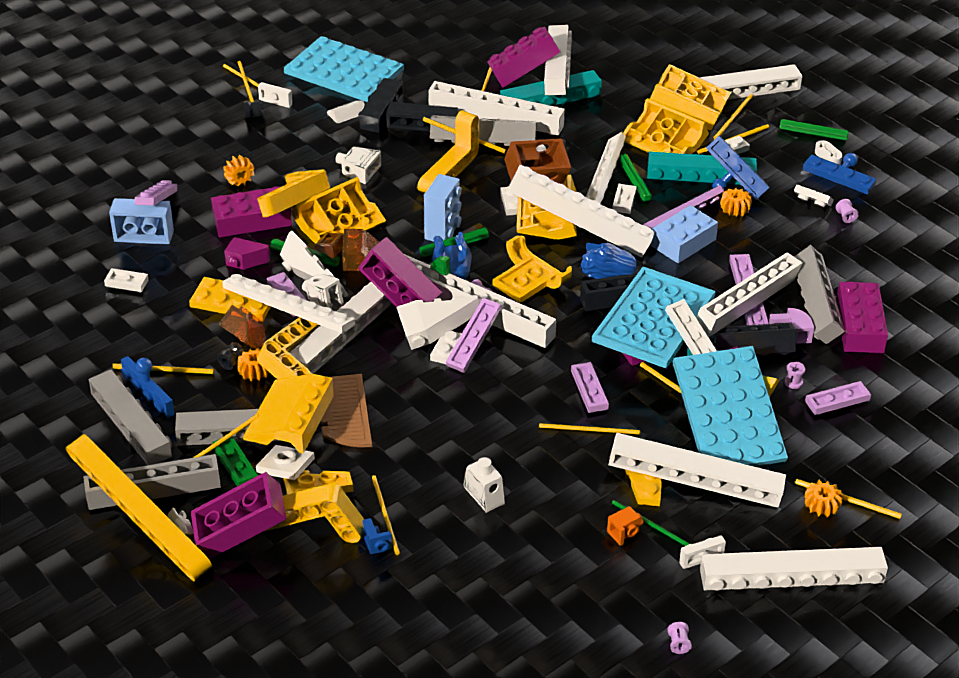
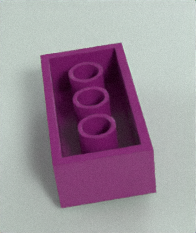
M544 26L543 28L535 29L530 36L522 37L517 44L506 47L504 52L493 55L488 64L503 88L560 53V50Z
M280 187L212 197V212L218 236L225 237L292 226L291 207L268 217H263L257 198Z
M387 237L371 249L358 268L396 307L415 300L434 302V299H437L442 293Z
M839 282L836 302L845 332L841 334L844 352L884 353L888 332L879 283Z
M264 472L192 510L191 516L195 545L209 558H213L286 520L281 485L267 472Z

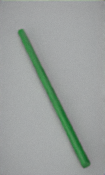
M615 500L612 501L613 505L622 510L627 508ZM641 516L644 523L684 546L689 545L688 542Z

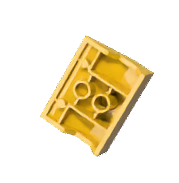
M669 64L659 84H656L650 100L703 121L707 129L712 131L731 92Z
M648 98L645 100L644 111L637 122H630L623 132L626 136L625 143L648 153L651 151L692 154L709 134L705 122Z
M567 175L563 185L576 192L572 176ZM518 197L517 233L558 240L577 236L575 224Z
M358 177L296 204L292 212V216L300 229L315 244L326 232L343 233L344 241L386 222L376 204L369 202L362 192Z
M308 374L275 380L256 413L259 417L251 422L243 436V440L268 445L274 439L290 442L299 453L304 454L334 397L333 378Z

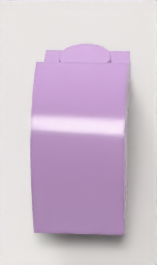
M788 308L786 314H770L769 324L792 322L796 329V344L812 343L814 326L807 313L799 309Z

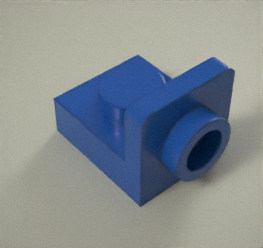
M371 518L362 520V535L370 554L390 550L392 548L391 532L380 533L378 526L374 527Z

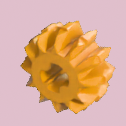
M241 155L237 159L232 156V161H227V165L223 167L225 178L230 184H235L238 187L241 183L246 185L247 180L251 181L250 176L255 175L252 162H250L249 158H243Z
M736 188L723 192L720 201L723 212L728 213L729 216L735 215L736 217L749 213L752 203L749 192H743V189L737 190Z
M259 348L254 351L249 349V352H242V356L238 357V372L243 376V379L249 378L250 381L254 379L260 381L261 377L267 378V375L270 373L257 361V356L260 352Z
M819 480L817 484L811 483L807 491H805V507H809L810 513L817 512L818 517L824 514L828 518L830 513L836 514L842 505L841 490H837L836 484L830 485L829 481L822 483Z

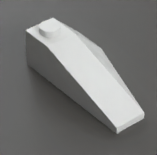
M290 231L280 253L284 261L282 265L288 272L292 270L297 276L305 280H309L317 274L334 277L327 268L325 269L319 259L311 254L306 244L293 231ZM340 283L342 296L347 297L348 294Z
M478 296L454 297L452 300L441 301V298L434 299V302L415 300L398 306L397 310L411 350L431 344L444 336L447 331H452L470 320L480 303Z

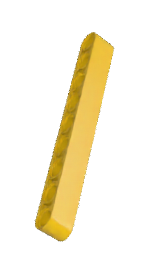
M83 434L66 447L69 456L192 581L197 580L212 567L207 556L88 436Z

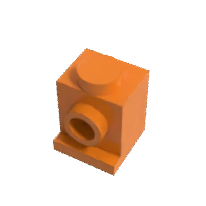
M629 506L608 517L607 532L621 546L624 544V539L633 537L639 532V526L643 524V519L639 513H636Z

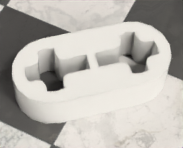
M818 141L816 143L815 154L818 157L839 165L841 164L842 153L827 141Z

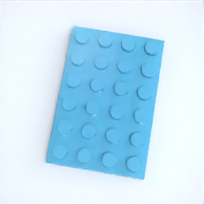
M322 36L284 67L285 74L365 102L369 101L371 94L375 92L378 83L380 84L383 78L394 79L404 70V64L395 60H390Z
M642 267L594 332L592 342L667 368L685 341L665 311L666 307L684 299L694 316L697 317L700 308L714 299L715 291Z
M753 346L673 359V366L699 453L753 467L785 462L788 459Z

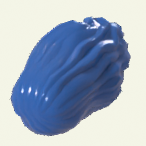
M459 232L455 237L457 245L445 247L440 236H435L433 238L435 248L432 262L440 256L450 257L449 274L466 280L470 272L472 255L464 240V234Z
M595 243L586 244V250L588 251L582 256L581 270L588 277L600 279L635 273L636 259L631 253L611 243H602L600 245Z

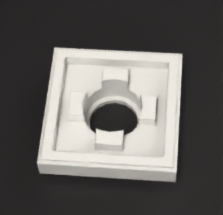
M275 445L256 465V472L261 474L267 472L271 476L296 480L315 459L314 452L305 451L303 454L299 453L295 448Z

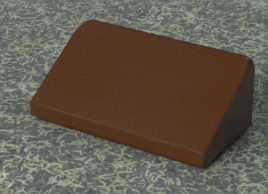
M326 232L315 244V248L327 256L335 258L345 247L344 234Z

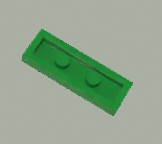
M233 436L214 448V451L237 487L258 476Z

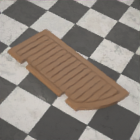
M362 374L330 377L333 378L334 397L321 419V425L328 424V426L321 428L322 437L346 446L372 447Z

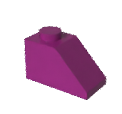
M236 237L232 239L224 251L226 265L239 269H247L270 261L269 245Z

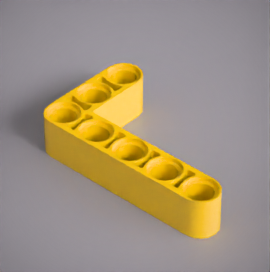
M463 110L459 111L455 122V145L420 178L417 186L419 191L426 193L438 174L455 178L476 158L479 151V117Z
M322 169L290 173L285 176L286 185L258 197L257 200L263 217L275 215L329 189L330 185L326 171Z
M300 317L264 343L257 356V361L277 379L311 374L309 369L289 352L321 325Z
M327 484L284 495L283 502L286 520L267 529L271 530L325 516L344 541L356 543L360 540L362 520L364 519L340 486Z

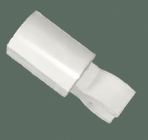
M172 508L168 513L169 519L191 541H194L193 528L189 520L186 519V513L181 511L178 514L175 508Z

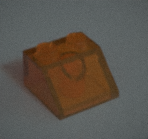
M344 229L342 248L343 271H360L358 269L371 249L380 241L364 229Z
M231 305L218 324L254 350L257 348L261 350L266 342L265 328L258 323L260 319L242 306L238 309Z

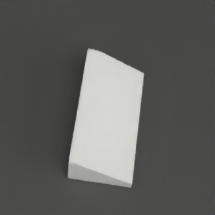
M354 101L328 110L327 114L336 123H341L358 117L365 104L364 101Z

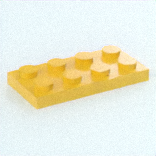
M207 277L202 279L189 301L190 307L259 321H264L271 308L269 305L224 289L223 280Z

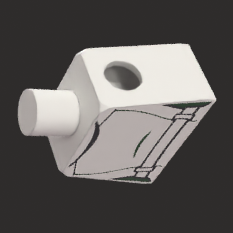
M352 147L347 154L338 153L336 163L342 164L343 175L352 179L358 177L361 183L366 184L381 166V151Z
M317 274L311 279L304 281L302 289L307 292L308 301L328 307L336 312L341 306H344L338 278Z
M484 457L466 468L464 488L487 513L505 504L502 477L491 465V460Z

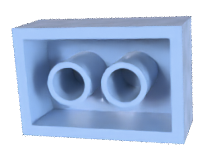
M438 174L424 194V231L426 240L434 241L433 238L435 236H440L443 240L451 238L456 227L460 226L461 217L459 216V211L461 209V202H459V197L461 195V187H459L458 178Z
M114 198L109 212L114 242L170 244L174 232L170 201H160L152 206L135 205V199Z
M690 205L652 228L655 232L651 246L676 263H680L716 240L718 222Z

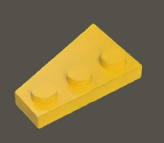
M625 469L626 474L629 475L637 503L660 506L662 478Z
M304 470L296 480L283 478L287 495L327 484H336L345 493L353 492V483L349 472L323 471L320 474H309V470Z

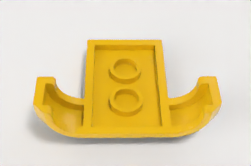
M515 236L506 242L507 252L515 266L494 278L493 286L518 303H522L546 286L556 289L569 281L572 267H567V271L564 273L560 272L532 254L526 246L524 236Z

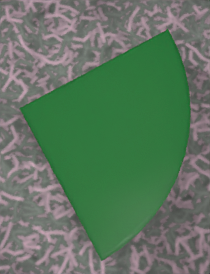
M440 256L436 258L431 264L430 269L447 276L450 273V257Z

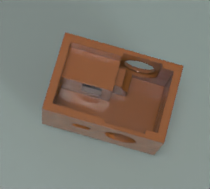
M562 139L512 141L504 158L511 181L519 165L529 167L532 171L545 175L558 184L564 183L571 169ZM542 144L549 145L544 151L538 152L536 150Z

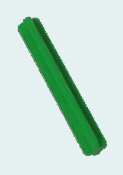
M782 119L780 122V129L844 141L848 139L849 135L847 130Z
M621 154L619 162L632 184L637 186L636 190L644 202L650 201L652 194L627 154Z
M486 228L464 233L466 244L489 237V232ZM456 236L443 240L445 247L457 245ZM431 243L420 247V255L422 257L433 255L435 244Z
M273 239L270 248L281 252L285 241ZM307 248L322 264L333 267L339 266L340 257L331 258L320 251Z

